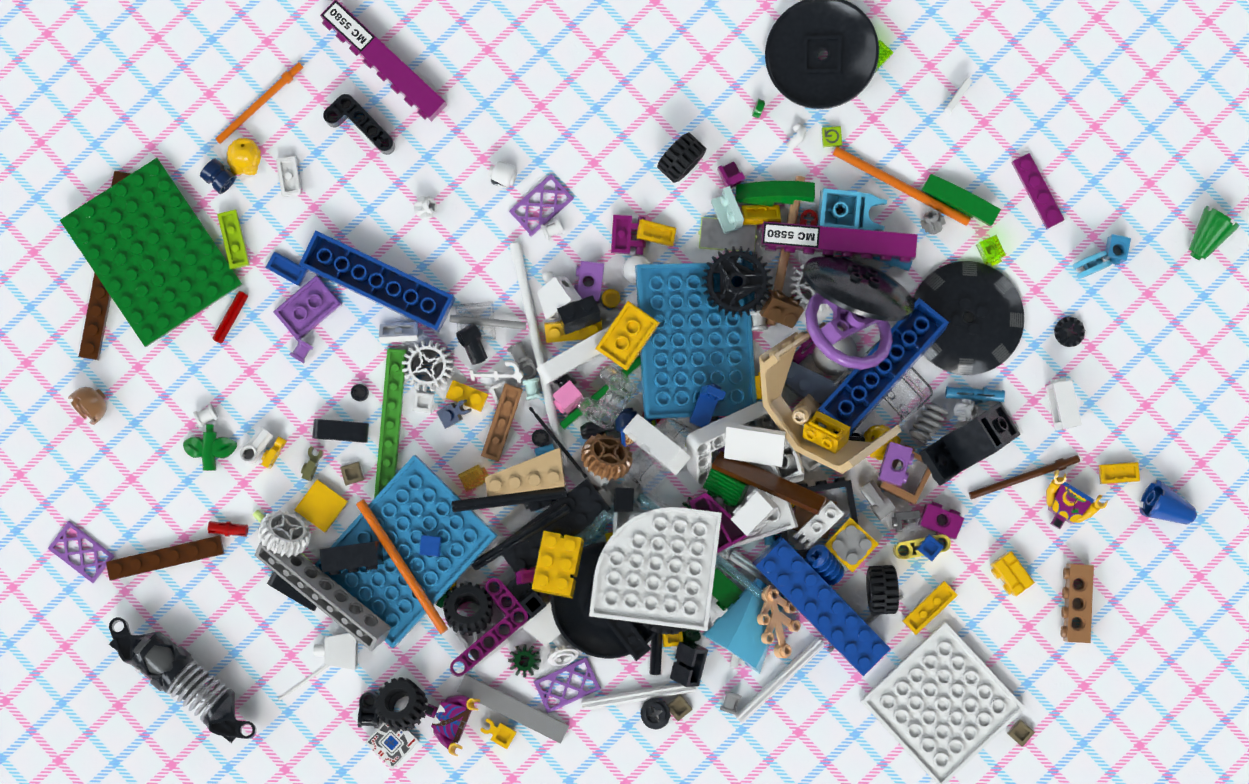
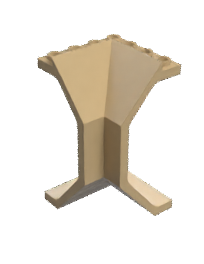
M823 322V323H821V324L818 325V326H819V328L821 329V328H823L826 324H825V322ZM802 331L799 334L795 332L759 356L763 407L780 431L786 432L785 438L796 452L843 474L902 431L896 425L872 442L848 440V443L836 454L803 438L804 427L802 424L794 422L792 419L793 412L781 396L795 350L810 338L808 331L807 333Z

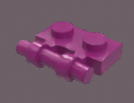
M613 215L611 253L630 254V248L636 247V255H643L646 241L641 239L631 240V231H638L639 220H645L646 217L639 216L638 223H632V216Z

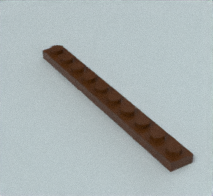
M114 171L111 187L131 173ZM95 273L78 357L99 361L111 296Z

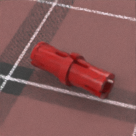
M209 521L207 530L208 533L223 534L226 537H230V535L247 537L249 527L247 524H234L231 521L226 523Z

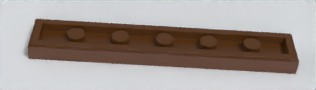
M723 451L719 452L712 463L713 469L816 515L820 513L827 499L823 495L748 462L724 458Z

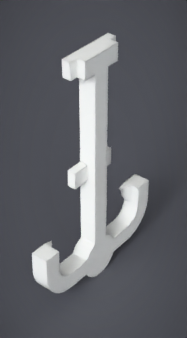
M506 360L505 365L506 367L513 366L515 368L514 372H498V370L493 372H475L474 369H469L471 381H475L476 377H495V380H499V377L514 378L517 380V384L510 385L519 388L522 385L524 374L520 370L518 363L513 360Z

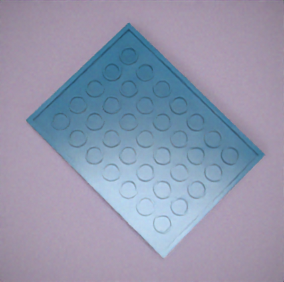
M707 263L635 265L637 307L660 322L640 352L644 419L691 418L702 387L711 383L720 386L721 390L726 392L724 399L717 402L712 417L728 416L757 403L751 315L748 316L746 312H743L740 318L739 312H736L735 317H732V312L729 311L727 316H725L724 309L718 312V305L714 308L711 307L714 301L707 302L710 295H704L703 292L708 290V288L702 287V284L707 283V281L702 280V277L708 275L703 270L710 269ZM713 273L714 292H721L720 273ZM740 276L733 277L732 285L740 287L742 285V278ZM743 298L740 301H738L741 306H744Z
M413 455L368 506L434 606L498 535L473 510L453 512L451 507L452 501L462 499L417 455ZM361 513L331 547L379 541V539ZM421 535L442 537L440 557L419 555ZM382 546L384 564L378 565V569L366 570V567H359L358 572L348 573V570L344 569L341 570V574L329 575V572L324 573L391 627L384 641L393 649L424 617L426 612ZM320 558L314 565L322 571Z

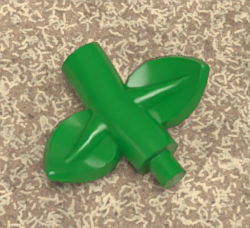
M206 424V432H203V439L200 437H190L183 442V448L190 457H202L203 471H216L215 457L225 459L237 447V443L230 438H216L217 432H214V424Z

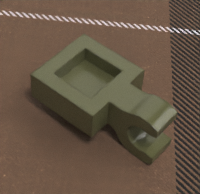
M312 446L308 449L310 460L308 463H304L301 469V474H303L301 478L312 481L319 465L318 462L324 451L320 450L319 454L314 456V447Z

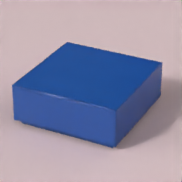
M928 534L917 547V550L930 561H933L944 546Z
M421 535L419 555L440 557L442 537Z

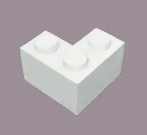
M763 490L753 491L746 498L748 501L743 506L739 505L733 511L735 515L731 520L746 536L758 533L771 520L769 517L778 508Z

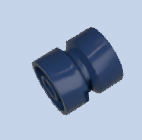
M216 158L209 161L200 172V177L206 183H212L213 189L219 194L225 193L236 180V175L228 169L224 170V165Z

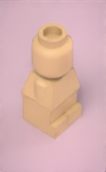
M808 394L794 407L792 419L797 424H805L814 416L821 405Z

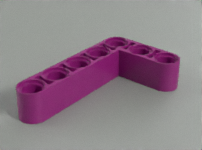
M498 578L489 579L485 584L487 594L489 593L491 600L505 617L452 661L450 672L456 677H461L523 626L528 619L525 609ZM497 583L499 591L491 592L488 587L489 584ZM504 597L509 598L511 606H502L501 599ZM514 613H522L524 616L523 621L516 622L513 617ZM499 626H508V634L502 635L498 630ZM491 637L494 640V645L489 648L486 647L483 642L484 638ZM470 650L478 651L479 658L477 660L469 658L468 653ZM456 662L462 663L464 671L461 673L455 672L453 665Z

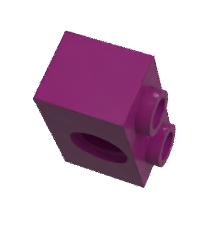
M933 501L931 504H925L917 525L940 535H946L950 539H957L964 521V517L960 516L961 513L953 509L946 511L942 509L943 505ZM940 514L946 517L944 525H940L937 522V517Z

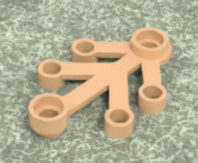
M768 585L761 592L764 604L760 614L757 616L759 625H767L765 632L761 635V641L764 644H772L774 641L772 632L775 627L778 643L774 646V654L777 658H787L791 655L792 649L785 641L782 623L791 632H798L801 625L798 620H791L779 611L778 605L783 607L786 613H794L796 608L789 601L779 596V591L774 585Z

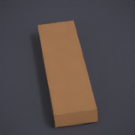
M507 383L504 384L481 453L482 457L499 462L523 391L522 388Z

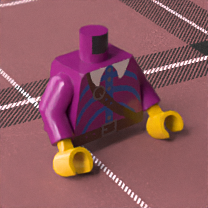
M456 695L442 700L439 708L428 703V711L424 713L434 718L431 725L433 733L451 755L458 756L455 753L456 748L463 749L461 745L456 743L461 739L472 710H478V708H475L474 703L480 702V699Z

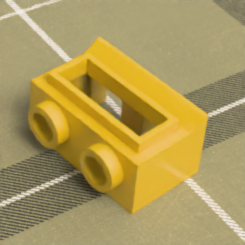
M816 411L814 416L804 424L802 437L836 454L848 443L851 427ZM818 423L826 425V429L819 426Z

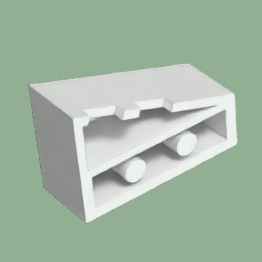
M638 413L623 430L644 452L675 475L679 473L691 458L686 453L687 448L680 442L674 443L676 440L668 433L664 435V431L657 425L653 426Z

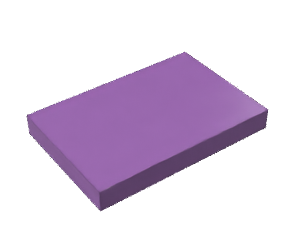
M316 275L275 309L273 313L298 341V339H302L342 304Z

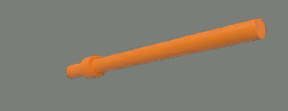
M298 62L288 72L285 71L281 75L282 78L215 138L217 142L221 144L286 83L289 84L293 81V77L304 67Z

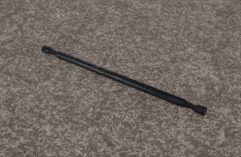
M529 407L535 418L586 479L588 477L587 474L582 471V468L540 416L535 413L534 409Z

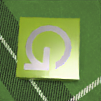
M841 126L822 127L823 148L842 146Z

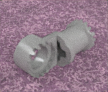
M523 342L515 343L516 346L514 344L510 346L507 351L511 352L520 370L523 372L526 366H531L534 370L531 376L523 375V379L535 378L537 370L531 357L527 356L523 348Z

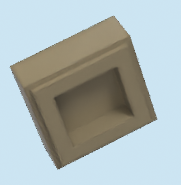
M359 462L340 467L345 486L364 480Z
M681 694L667 704L670 707V713L677 721L693 710Z
M1021 719L1007 732L1021 747L1035 733Z

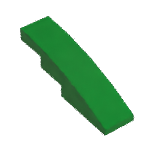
M930 174L921 190L942 203L959 210L971 218L974 217L990 227L1001 211L1000 208L933 174Z
M761 181L737 184L735 199L739 203L773 207L774 202L792 205L794 200L814 202L815 183L803 181Z

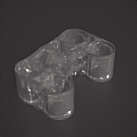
M611 365L603 367L599 375L609 387L603 398L597 402L590 397H583L577 405L578 410L589 421L602 428H609L613 425L618 415L623 411L637 390V385L627 374Z

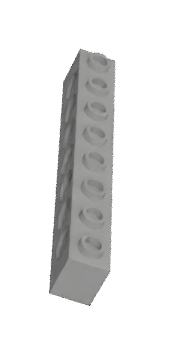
M262 541L259 543L254 556L370 651H373L386 640L391 627L302 554L299 553L297 556L291 555L290 557L283 555L281 557L278 553L274 554L272 550L267 551V546H262Z

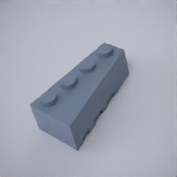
M792 361L784 385L801 399L810 394L815 401L822 405L840 384Z

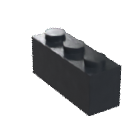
M380 541L319 549L322 572H329V575L341 574V570L347 569L348 573L358 572L359 567H366V570L378 569V565L384 564Z

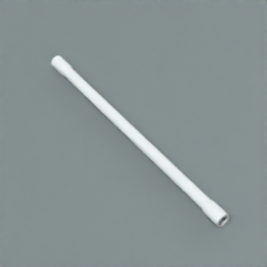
M515 242L509 244L538 367L546 361L524 266L521 243ZM539 375L551 431L564 446L556 406L553 403L554 397L552 396L551 384L545 385ZM553 440L555 449L560 448ZM562 451L563 466H568V457Z

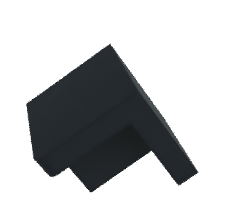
M616 487L614 489V511L633 512L634 488Z

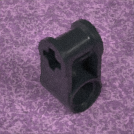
M373 690L366 691L360 697L358 728L374 726V728L378 729L379 716L375 712L377 708L374 704L369 705L365 702L366 695L372 696L374 702L377 701L375 696L378 693Z

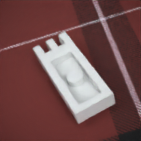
M830 500L822 507L818 515L815 514L793 537L797 539L802 534L803 537L798 542L803 544L808 540L809 542L804 546L808 550L844 513Z

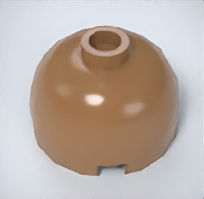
M81 387L68 396V399H73L71 405L84 419L87 417L91 419L90 424L95 425L105 415L107 405L104 399L106 396L101 390Z

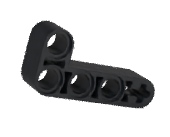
M342 94L325 109L323 118L330 127H338L345 120L349 119L382 154L390 155L394 152L395 143L391 136L351 95ZM345 101H351L350 107H342ZM335 113L338 115L336 120L329 121L331 114ZM358 114H364L362 121H355ZM370 128H377L376 134H368ZM382 137L389 144V147L383 146L379 139Z

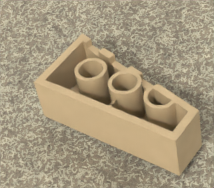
M561 448L485 477L487 497L566 487Z

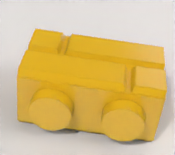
M1012 551L1006 552L990 564L993 568L991 569L992 574L996 579L1000 578L1003 581L1004 585L1002 587L1008 595L1018 596L1035 583Z

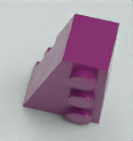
M706 492L688 500L692 509L722 513L717 553L748 537L731 520L732 516Z

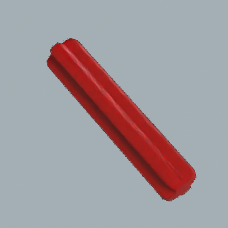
M242 291L237 293L212 338L214 341L220 344L223 343L248 298L246 293Z

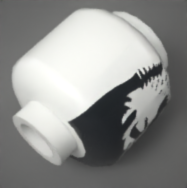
M498 161L495 166L491 165L488 176L491 177L490 181L493 185L507 189L514 185L517 172L513 165Z

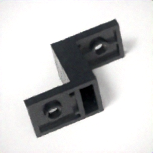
M999 402L978 417L941 437L919 452L923 463L927 465L932 473L933 479L941 486L961 471L996 453L1021 434L1002 403Z

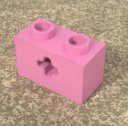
M570 380L552 395L555 399L553 401L554 405L562 414L566 412L567 415H570L586 401Z

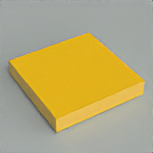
M317 479L294 511L326 533L348 501Z

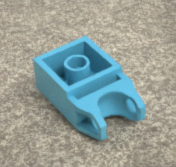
M823 188L820 191L817 226L884 231L885 226L879 225L870 219L869 210L873 206L887 204V200L880 199L869 193ZM838 206L840 207V210H843V213L839 215L835 211V209L838 208Z

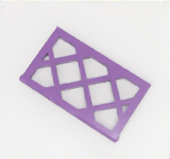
M550 174L510 209L509 212L529 233V236L532 237L541 229L540 225H545L574 197ZM550 180L555 183V190H544V185ZM535 193H541L540 203H529V198ZM554 193V204H543V194ZM565 194L568 199L563 204H557V195ZM520 206H526L525 217L518 216L515 213ZM529 206L540 207L539 217H528ZM543 207H554V212L547 218L542 217ZM528 220H538L539 225L531 231L528 227Z
M70 521L67 522L47 548L91 583H94L107 567L106 562L111 561L115 557ZM70 527L77 532V537L67 538V530ZM82 539H87L92 543L93 549L83 550ZM78 540L79 551L69 552L68 541ZM58 542H64L65 553H60L54 548ZM97 551H102L109 556L105 562L99 563ZM94 552L95 563L85 565L83 553ZM80 554L81 565L77 566L70 561L69 555ZM95 566V575L93 577L85 572V567Z
M587 657L534 681L546 708V713L557 710L601 689ZM585 663L587 667L585 675L574 671L575 667ZM565 671L570 672L567 683L556 680L558 674ZM573 674L584 678L580 688L569 685ZM586 679L593 681L595 688L588 691L583 690ZM545 680L552 681L548 692L542 690L539 683ZM554 682L565 686L562 697L551 693ZM568 687L579 691L577 696L569 700L564 698ZM549 696L559 699V704L550 708L547 703Z

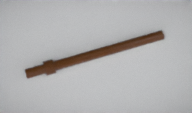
M1078 455L1067 459L1055 460V463L971 491L969 492V497L972 500L1056 470H1065L1067 466L1079 463L1080 458Z

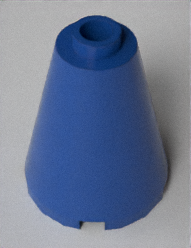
M1156 480V484H1149L1141 498V501L1144 502L1143 508L1139 507L1140 513L1143 516L1185 525L1194 522L1197 516L1194 506L1159 480Z

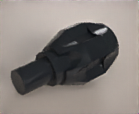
M592 421L580 426L581 436L586 440H589L591 436H596L597 433L602 436L607 431L615 430L614 423L604 424Z

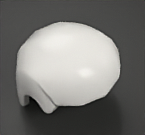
M631 256L624 262L623 275L632 284H636L635 265L652 264L643 256Z

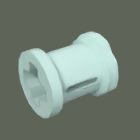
M539 378L522 381V385H525L527 393L526 401L543 397L539 391Z

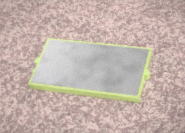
M701 217V227L698 231L700 235L699 248L724 251L727 248L728 251H732V246H734L736 251H739L740 246H742L743 251L750 248V251L755 252V243L758 238L756 235L757 225H743L741 229L725 234L718 218Z

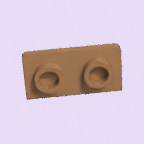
M768 289L771 295H768V301L759 313L762 317L793 329L804 312L803 307L799 306L801 301L799 299L797 301L794 300V296H786L780 290Z

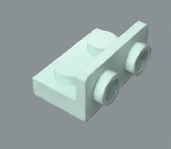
M730 186L722 189V195L712 199L711 204L722 230L726 234L741 229L744 218Z

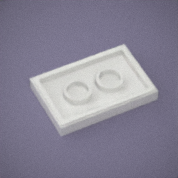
M727 423L724 458L782 467L786 432Z

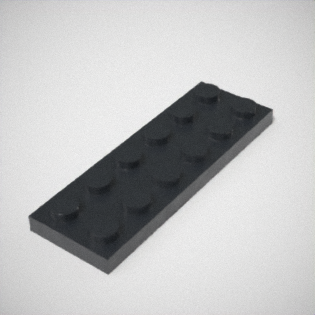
M589 478L568 492L565 499L556 501L513 534L515 535L565 503L571 509L570 513L502 555L514 572H518L522 568L530 570V568L537 565L543 531L558 533L563 537L564 535L575 537L611 510Z

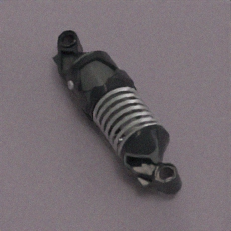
M116 617L110 621L109 630L113 640L109 645L118 652L122 661L132 665L137 673H142L150 680V684L159 691L171 694V698L178 695L177 702L185 700L183 707H186L195 698L188 711H192L200 702L201 704L195 710L194 716H197L206 707V710L200 716V720L207 726L210 732L223 736L231 744L236 738L249 740L256 735L257 729L252 722L236 719L235 692L230 688H225V684L220 685V680L214 681V675L209 676L208 671H203V666L197 667L196 660L191 657V654L182 646L178 647L169 636H165L160 631L142 635H131L129 624L126 620ZM123 622V630L116 632L114 629L115 624ZM245 725H251L252 733L248 736L242 734V728Z

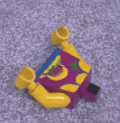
M1059 470L1054 472V479L1046 490L1048 510L1055 514L1050 524L1057 529H1061L1065 521L1075 524L1091 518L1100 509L1105 508L1108 500L1105 503L1099 502L1102 495H1098L1094 502L1095 499L1065 482L1066 473H1064L1063 477H1057Z

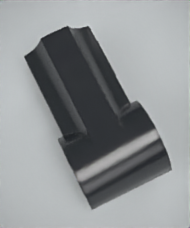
M471 324L456 332L457 339L465 348L472 365L486 361L488 357L480 340L482 336L475 324Z

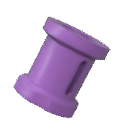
M298 339L299 343L289 355L304 364L305 357L314 347Z

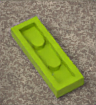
M237 210L217 214L230 269L249 266L250 263Z

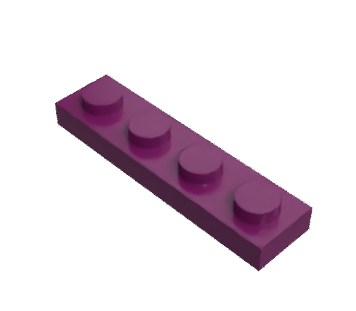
M1030 153L1012 161L1011 163L1046 230L1063 222L1065 219Z

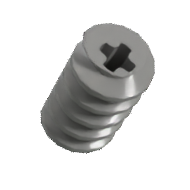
M932 402L931 404L926 403L924 405L927 410H921L923 417H917L919 423H913L915 430H909V434L913 438L926 445L928 444L925 440L932 441L929 434L937 433L933 427L940 428L937 421L945 420L941 414L948 415L945 409Z

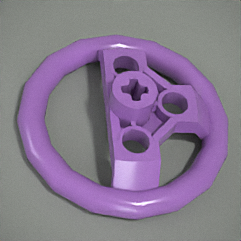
M818 293L810 298L805 311L807 331L815 346L828 359L843 367L863 370L876 367L888 356L893 342L891 327L888 321L857 315L831 303ZM821 304H828L833 311V320L820 329L817 313ZM875 323L879 328L880 344L878 349L870 356L861 358L848 356L833 347L838 341Z

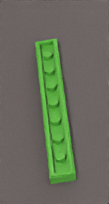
M387 348L374 498L397 473L405 373L402 372V369L406 368L402 361H406L404 354H407L405 349Z

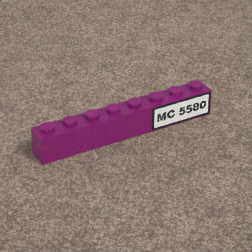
M334 0L320 15L323 20V26L329 31L333 29L337 33L335 36L340 42H347L350 45L349 50L356 56H362L364 58L362 62L369 69L373 67L378 71L376 75L383 82L387 80L391 84L389 87L396 94L401 93L405 97L403 100L410 107L414 105L418 109L417 113L424 120L428 118L432 122L447 106L446 102L337 0Z
M763 221L761 247H764L766 251L784 249V252L795 253V250L803 251V254L813 255L815 252H822L824 256H834L835 253L842 254L841 257L853 258V255H859L861 259L880 257L882 261H891L894 258L899 259V262L910 263L911 260L916 258L918 234Z

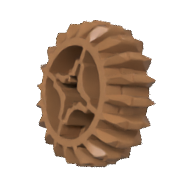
M597 433L596 436H591L589 440L587 439L581 450L583 467H588V472H593L594 477L596 475L600 476L601 480L604 477L608 481L612 478L614 480H617L619 477L623 478L629 472L632 465L633 453L630 452V447L623 446L620 439L614 438L613 435L607 436L604 433L601 436Z

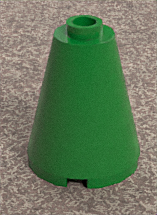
M1206 206L1203 210L1188 249L1191 251L1190 256L1199 261L1201 258L1205 260L1240 226L1238 223L1233 225L1230 222L1231 218L1214 208L1209 211V206Z

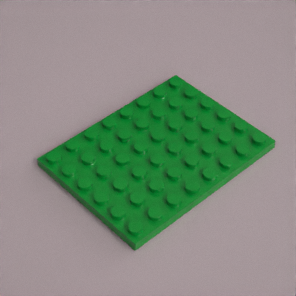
M155 158L60 219V222L144 347H148L243 285L235 272L230 269L229 263L158 158Z

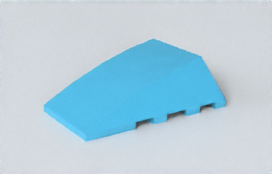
M756 578L741 593L740 598L727 608L728 611L721 618L718 617L714 625L702 635L715 644L727 649L743 660L745 665L760 674L770 644H764L761 641V635L765 632L767 625H759L757 616L760 614L764 604L761 592L768 585ZM778 605V609L781 612L783 607Z

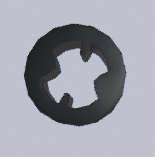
M356 384L351 388V396L354 400L361 402L368 398L369 390L366 386ZM357 388L365 391V394H362L363 397L355 396Z
M538 429L533 432L532 441L536 446H545L549 441V435L545 430ZM536 434H545L546 439H543L545 441L543 443L535 441Z

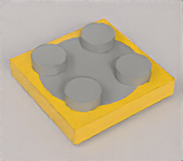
M851 517L824 544L852 573L879 545Z

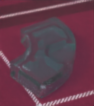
M603 510L589 526L585 534V540L589 545L596 543L605 534L606 526L613 519L610 512Z

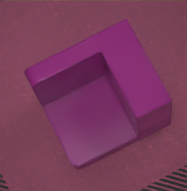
M731 162L723 167L721 165L717 168L726 187L730 186V188H733L745 181L744 174L739 171L735 162Z

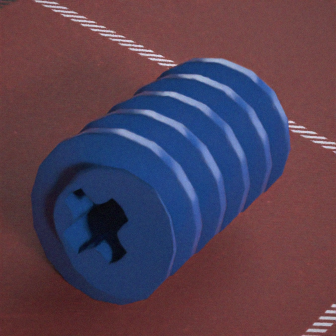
M816 545L808 551L806 559L809 561V565L828 585H835L843 578L844 567L826 546Z

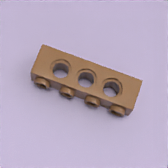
M1066 564V567L1063 569V579H1066V584L1062 589L1065 606H1062L1061 609L1064 626H1061L1060 635L1065 642L1091 643L1094 565ZM1077 578L1081 581L1079 589H1076L1073 585L1074 580ZM1075 598H1078L1081 602L1077 609L1072 604ZM1075 617L1080 621L1077 628L1072 626V620Z

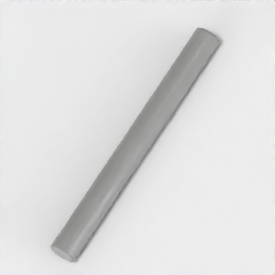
M450 315L449 319L451 323L526 330L527 323Z

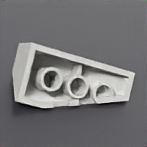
M775 422L765 427V429L780 431ZM785 438L782 467L778 468L782 478L797 484L804 480L805 473L800 454L792 448Z

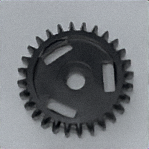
M732 246V252L725 248L724 255L718 251L719 258L717 259L712 256L711 258L714 263L707 262L710 269L703 270V272L708 274L702 277V280L707 281V283L702 284V287L708 288L703 294H709L710 297H708L707 302L713 300L714 302L711 307L714 308L718 305V312L724 309L725 316H727L729 311L732 312V317H735L736 312H739L740 318L743 312H746L749 316L750 309L756 313L757 309L755 306L758 305L762 308L761 300L768 301L764 295H771V292L767 290V288L773 287V284L768 283L773 277L767 276L771 269L765 270L764 267L768 263H761L763 256L757 259L756 251L752 255L749 254L750 248L743 252L742 246H740L739 251H736L735 247ZM739 257L756 265L755 270L752 271L737 263ZM713 273H720L721 292H714ZM740 276L743 279V284L740 287L733 286L731 282L733 277ZM755 291L758 296L756 299L744 306L739 304L738 301Z

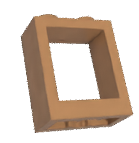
M913 448L914 459L923 463L921 455L915 453L916 449ZM894 459L892 462V467L894 469L896 468L899 460ZM927 467L914 494L881 481L879 488L915 505L931 472Z

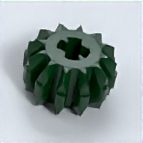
M523 644V651H521L519 646H516L518 654L514 651L510 652L515 659H508L510 663L515 662V665H512L510 669L513 670L517 667L518 670L515 673L517 676L520 674V671H523V677H526L527 670L531 676L534 675L532 668L535 670L540 668L534 664L541 662V659H535L540 654L539 651L532 654L534 646H531L529 651H527V644ZM525 655V658L528 656L530 659L527 666H525V663L523 665L520 663L522 660L521 656Z

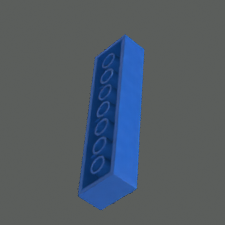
M316 230L299 263L302 268L438 333L456 299L445 291Z
M918 298L910 317L898 321L891 328L893 342L888 356L876 367L863 370L854 369L820 406L818 411L850 426V437L946 330L949 322ZM880 341L867 356L872 355L878 349Z
M779 536L752 563L862 676L891 649L784 538Z

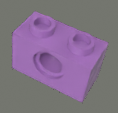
M581 261V266L577 265L576 277H579V282L574 285V288L582 299L593 295L596 303H600L604 263ZM585 278H592L594 280L593 285L590 287L583 284Z
M889 442L877 480L896 486H902V483H906L909 472H906L908 464L911 465L914 459L913 448ZM894 459L901 462L900 470H895L892 467Z

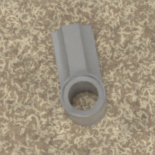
M873 479L859 489L879 520L896 510L891 500L882 493Z

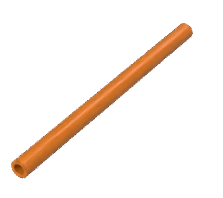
M836 147L832 154L965 226L971 220V217L839 147Z
M364 499L359 501L356 506L440 635L448 630V627Z

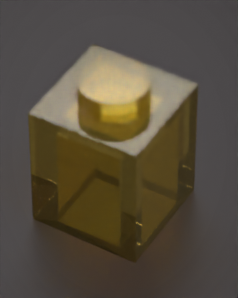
M479 464L458 474L466 492L486 484L485 477L489 476L486 468H481Z

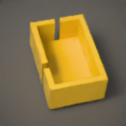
M543 531L532 589L536 592L573 598L576 580L570 578V576L577 577L584 540L580 537L564 535L563 537L558 533Z

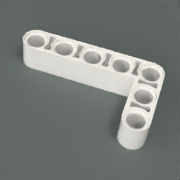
M759 401L693 431L687 436L686 453L691 457L687 462V471L699 484L706 482L711 471V452L725 446L727 423L765 428L774 422L763 407V402Z

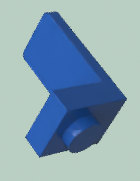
M711 383L710 385L703 386L689 422L700 428L709 425L717 402L724 399L726 392L722 391L721 387Z

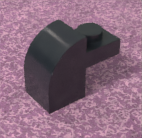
M515 577L506 585L507 589L531 618L547 606L529 583L517 584Z

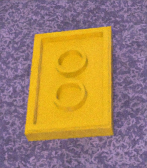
M627 301L595 349L628 371L660 322Z

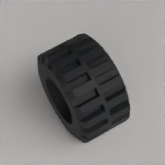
M688 132L675 141L658 162L657 168L673 183L679 182L698 164L707 148Z
M893 565L869 566L866 574L868 607L871 614H896L899 608V585L896 569Z
M468 582V585L460 583L458 588L455 585L452 587V592H447V598H444L443 611L448 626L452 627L456 633L460 631V635L468 633V636H473L472 632L481 633L480 629L485 630L487 623L490 624L491 616H493L492 601L489 593L487 594L484 587L480 589L479 584L472 586V582ZM464 602H474L479 605V610L472 616L466 617L457 613L458 607Z
M399 677L398 680L393 678L390 683L388 681L385 682V686L383 688L380 687V693L375 696L377 700L374 702V706L377 708L375 710L376 714L386 725L396 731H400V729L408 731V727L410 729L415 728L414 725L416 723L419 725L421 723L420 719L425 718L426 714L424 711H428L426 694L408 678L406 680L403 677ZM408 696L409 700L406 707L399 712H394L396 702Z

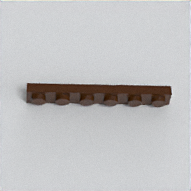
M221 535L107 561L106 566L109 580L112 581L225 553Z

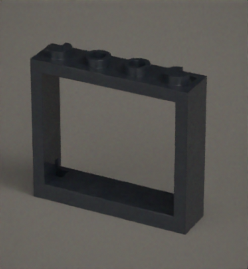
M846 477L834 478L835 482L827 483V480L816 481L814 486H808V483L798 484L814 492L845 487L850 517L858 524L851 480H846ZM787 530L780 532V537L784 538L789 544ZM810 549L798 550L796 552L805 559Z

